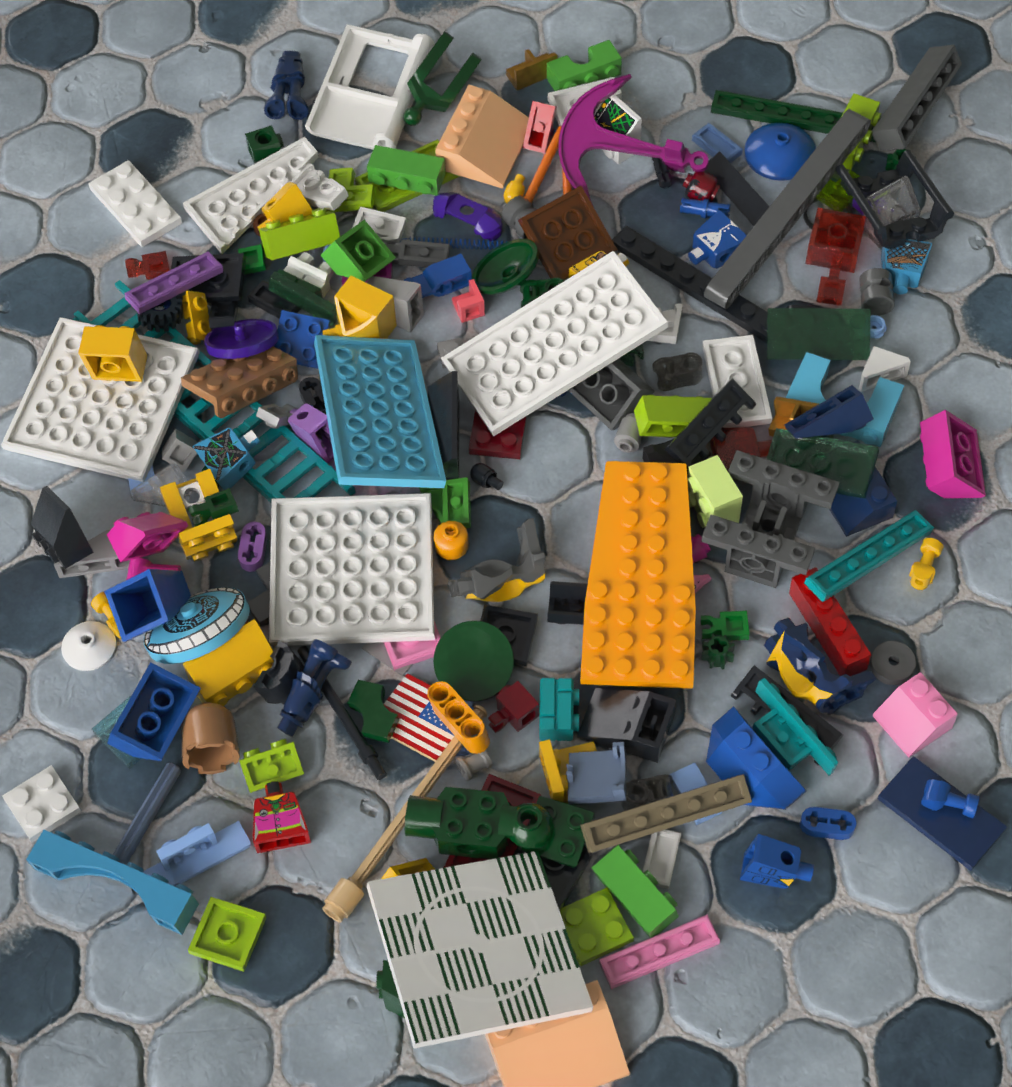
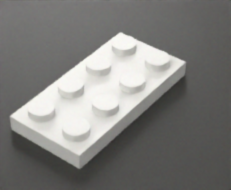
M129 160L88 183L90 190L141 247L146 246L182 224L181 217Z
M753 335L704 340L702 348L713 397L733 378L756 402V406L752 410L743 405L737 411L742 418L738 425L729 420L721 430L771 424L772 414Z

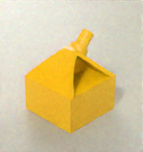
M350 276L334 296L338 324L335 325V328L322 331L323 335L387 339L397 326L393 295Z

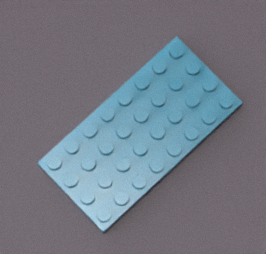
M315 335L314 345L339 485L445 488V472L415 340Z

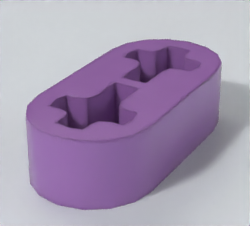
M259 522L246 524L241 533L238 559L242 569L248 572L256 571L264 562L267 534L265 527ZM254 532H258L255 542H252L250 536H253ZM253 551L255 557L252 558L251 562H248L247 559L250 557V552Z

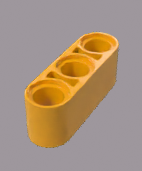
M443 681L432 684L427 691V696L435 714L470 753L478 754L484 752L489 747L490 738L483 721L450 684Z

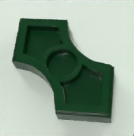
M358 679L347 703L351 709L363 716L364 724L361 732L364 737L389 743L400 719L397 714L392 713L384 706L385 689L383 685Z

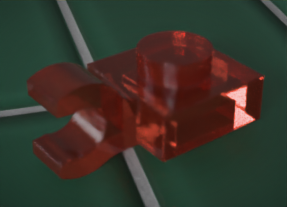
M166 251L142 255V261L135 258L125 260L128 278L145 274L146 280L170 271Z
M831 263L829 277L821 276L816 302L841 306L846 280L839 279L841 264Z

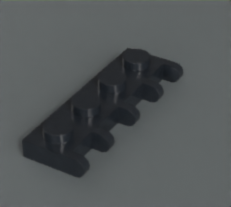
M732 378L665 450L677 463H685L688 473L689 466L693 465L691 461L697 454L704 459L711 455L705 446L713 437L720 442L726 439V434L721 428L729 420L736 425L742 421L737 411L743 405L752 410L756 406V402Z
M755 665L732 692L731 697L735 700L744 692L756 702L750 710L752 714L756 715L762 707L770 712L771 709L755 692L759 681L765 678L779 689L781 697L787 704H791L796 708L799 717L806 725H810L816 731L818 739L825 747L833 749L844 736Z

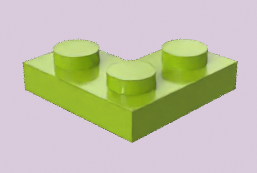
M353 167L330 169L328 179L332 178L342 185L349 196L341 203L340 207L334 211H328H357L360 207L373 209L376 192L373 184L354 186L355 172Z

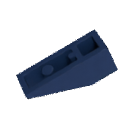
M851 385L786 423L784 426L795 438L851 433L862 429L874 418L863 394Z

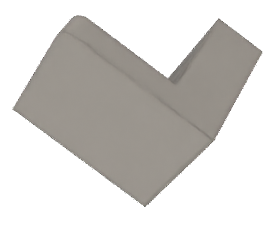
M175 429L162 448V459L185 472L197 454L192 446L198 442Z

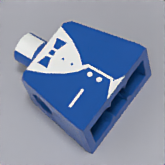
M719 210L695 231L693 235V250L688 253V257L694 265H698L705 260L712 268H720L747 235Z

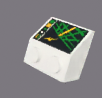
M614 94L599 104L595 110L594 118L600 127L641 140L642 118ZM603 150L605 155L610 159L612 158L618 165L634 155Z

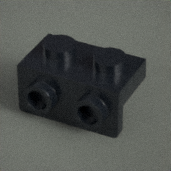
M552 581L550 583L547 622L584 625V607L588 584Z

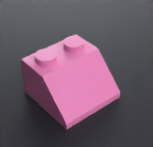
M921 672L900 685L873 713L875 720L909 758L951 730L958 715Z

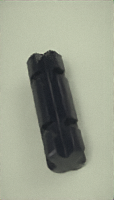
M652 157L655 172L659 179V186L661 188L671 187L672 177L669 173L668 165H665L660 158Z

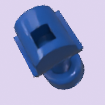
M930 779L926 781L921 804L933 811H937L943 806L963 809L962 814L964 816L974 818L980 796L969 793L966 798L952 793L951 786L947 782Z

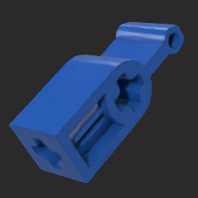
M458 254L428 266L423 271V274L412 278L408 277L403 281L421 284L422 298L432 294L435 297H441L468 287L469 280L472 279V271L463 255Z

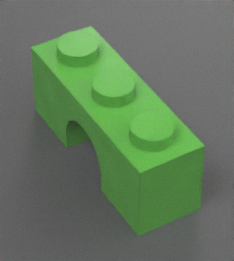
M606 40L588 47V63L576 64L571 61L568 55L547 62V80L554 91L616 77L621 75L622 57L611 41Z

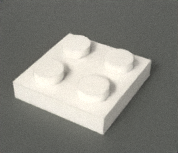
M52 765L2 795L31 843L38 840L43 830L50 832L82 812Z

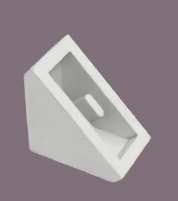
M874 346L861 375L860 391L863 392L876 387L879 377L891 381L907 377L911 363L910 359Z

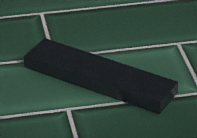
M720 151L709 160V166L705 172L717 177V184L720 185L719 188L748 221L755 226L770 206Z

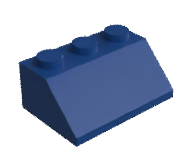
M150 662L113 727L107 744L132 757L161 761L201 688Z

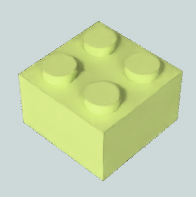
M718 455L689 466L687 478L689 507H694L701 527H706L710 515L739 523L743 495Z

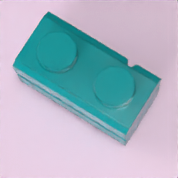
M572 678L540 679L539 740L572 741L573 731H579V714H573V706H579V689H574V680Z

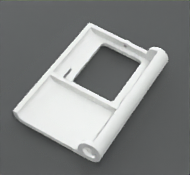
M347 24L305 127L307 131L318 137L372 150L375 145L396 149L406 123L403 117L404 112L412 107L414 97L407 83L435 45L433 39L426 34H417L412 40ZM367 45L409 55L392 97L349 87Z

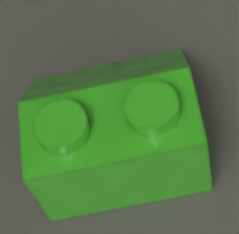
M365 219L335 240L321 254L322 258L337 275L348 278L353 276L364 282L396 259Z

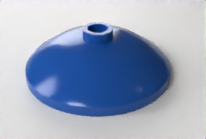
M771 123L757 128L750 134L745 143L744 155L750 168L757 174L768 179L785 181L791 180L815 151L816 145L806 131L795 125Z

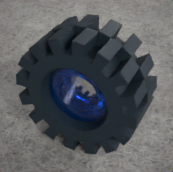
M180 294L141 314L137 312L138 321L141 322L143 327L147 326V330L150 331L155 328L156 332H160V329L164 328V332L169 331V326L172 329L176 328V323L180 324L181 318L183 319L182 298ZM156 307H157V308H159V307L162 308V307H163L164 309H162V310H156Z

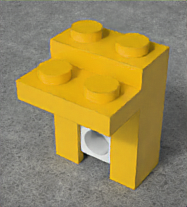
M211 469L195 474L196 478L176 485L175 482L160 487V492L169 515L184 520L188 524V527L179 533L178 538L186 559L193 558L194 562L207 558L210 551L216 549L219 552L229 550L234 547L233 543L237 542V535L230 514L214 520L211 516L212 521L196 527H192L187 514L190 506L205 503L204 497L219 492ZM189 491H194L199 494L200 498L196 503H188L184 499L185 494Z

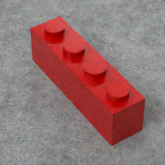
M814 567L808 570L806 575L798 574L792 577L789 594L839 675L847 674L853 676L867 670L871 653L835 596L822 602L804 584L806 578L817 572L818 569Z

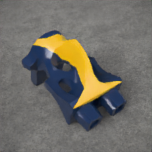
M790 618L780 620L774 626V630L778 634L768 638L764 644V647L771 654L766 662L767 666L780 672L785 685L795 697L809 700L820 713L831 715L840 707L862 698L866 687L876 679L874 674L869 671L853 676L847 674L840 676L830 673L825 662L826 656L808 640V624L806 623L795 626ZM810 671L815 673L816 681L811 678Z

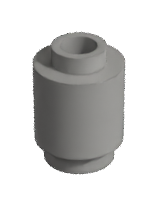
M634 413L627 414L621 420L614 438L615 445L619 450L626 453L637 451L643 436L639 435Z

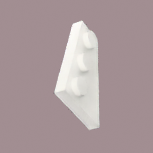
M310 162L290 181L298 186L310 206L334 211L349 196L342 185L332 178L328 179L324 172L321 170L317 171Z

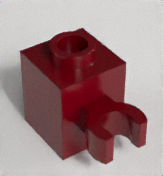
M519 681L513 685H506L496 696L497 709L499 711L494 712L488 717L490 721L488 726L497 733L509 722L519 732L539 717V703Z

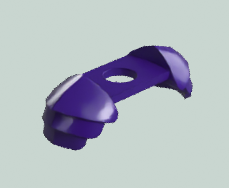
M454 192L439 193L434 196L433 216L443 218L446 214H449L475 226L474 233L476 235H481L483 239H489L490 242L501 236L503 223L500 215L492 208L485 207ZM464 206H470L474 209V212L470 215H464L460 210Z

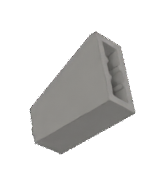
M372 276L367 283L393 295L396 324L398 327L411 332L424 315L421 284Z

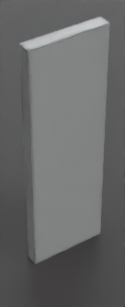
M382 642L366 643L362 647L363 650L394 670ZM413 664L396 669L395 672L403 676Z

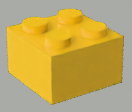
M102 325L94 327L84 326L78 353L93 380L142 382L148 355L134 328L127 326L119 328Z

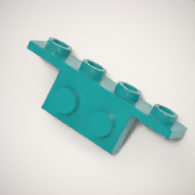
M762 678L755 692L771 711L757 720L752 728L788 770L811 755L828 776L833 774L838 765L834 751L823 745L818 739L816 731L810 725H806L799 717L796 708L791 704H787L781 697L779 689L773 683H769L765 678Z

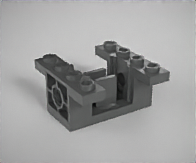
M736 450L728 473L732 479L753 485L748 510L742 524L710 515L701 542L727 550L724 572L776 588L783 568L803 575L807 574L815 547L794 541L808 502L831 509L840 482Z

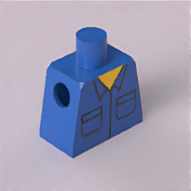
M757 834L744 853L740 880L785 889L790 886L795 878L810 882L814 865L800 861L801 849L799 847Z

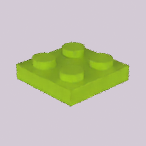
M607 887L563 907L560 911L580 967L634 942V937Z
M210 897L188 952L191 955L244 972L266 921V915Z

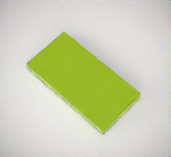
M437 139L411 152L436 156V147L439 140ZM367 172L355 177L356 185H374L376 192L373 208L377 211L386 212L423 194L421 192L401 190L395 187L370 183ZM446 172L442 185L460 176Z

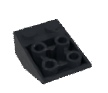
M595 688L577 738L612 749L613 742H624L627 754L658 763L675 716L676 700L650 691Z

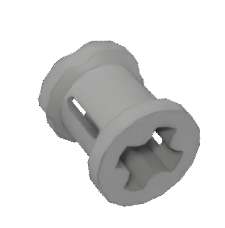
M486 751L478 754L470 753L463 758L458 757L455 759L460 773L467 781L471 780L472 775L485 767L487 769L492 767V761Z

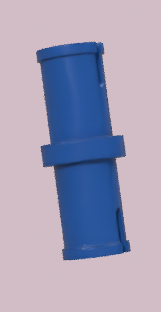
M682 197L680 213L701 215V218H707V216L712 217L720 210L728 218L730 216L728 212L731 210V204L710 202L709 199L700 201Z

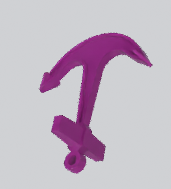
M630 74L608 80L584 93L568 111L561 127L558 147L562 169L568 182L574 189L582 185L590 202L588 187L580 171V161L587 152L594 149L660 158L665 165H668L670 170L685 173L688 165L695 172H703L709 166V159L705 152L696 151L690 154L683 142L667 139L666 145L660 147L604 129L596 123L594 118L596 108L632 78ZM702 159L703 163L697 165L695 164V160Z

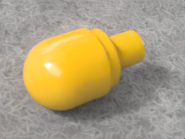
M517 174L514 181H510L507 184L503 194L506 204L516 196H524L525 186L523 183L525 177L523 175Z

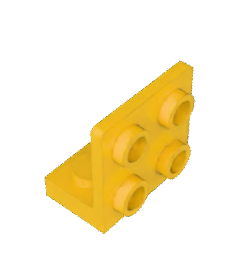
M550 739L539 742V757L551 799L569 804L566 775L569 753L597 751L594 742L559 750L552 748Z

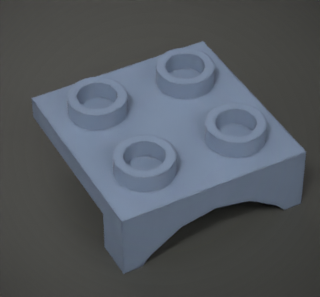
M613 742V750L569 753L568 771H566L569 805L626 801L627 753L624 742Z

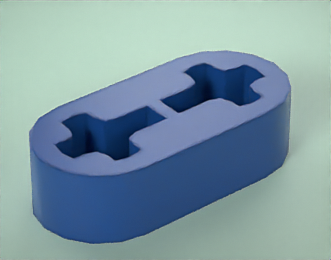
M809 807L802 813L800 828L806 835L812 837L847 840L854 834L856 819L853 814L845 810ZM811 817H816L818 822L816 827L811 826ZM840 820L845 821L846 830H840V825H838Z

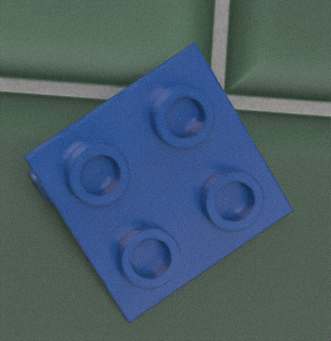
M282 310L277 328L279 339L274 347L296 358L297 365L319 369L314 345L315 335H323L322 330L329 328L330 320Z

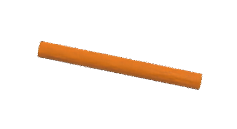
M558 126L524 196L531 204L559 148V135L562 126Z

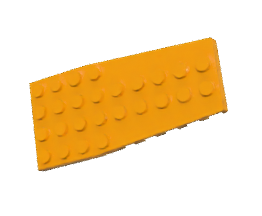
M607 461L585 598L580 682L581 684L693 689L696 605L687 465L685 463Z

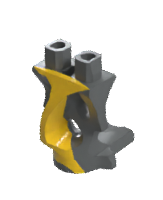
M534 518L527 519L522 525L517 527L520 553L515 566L501 560H485L462 571L460 573L461 579L448 581L451 597L464 595L465 599L502 602L521 595L531 585L543 583L545 580V554L540 549Z

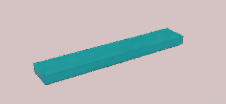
M914 510L807 577L804 584L824 602L931 534L934 527L917 510Z

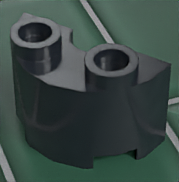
M279 640L270 656L274 660L273 666L269 670L262 671L254 685V689L267 703L285 704L293 679H297V671L303 672L305 667L289 646Z

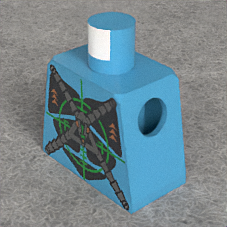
M226 428L192 447L206 467L211 469L219 485L225 490L231 489L255 465L256 462L248 451L261 442L252 429L238 438L231 428Z

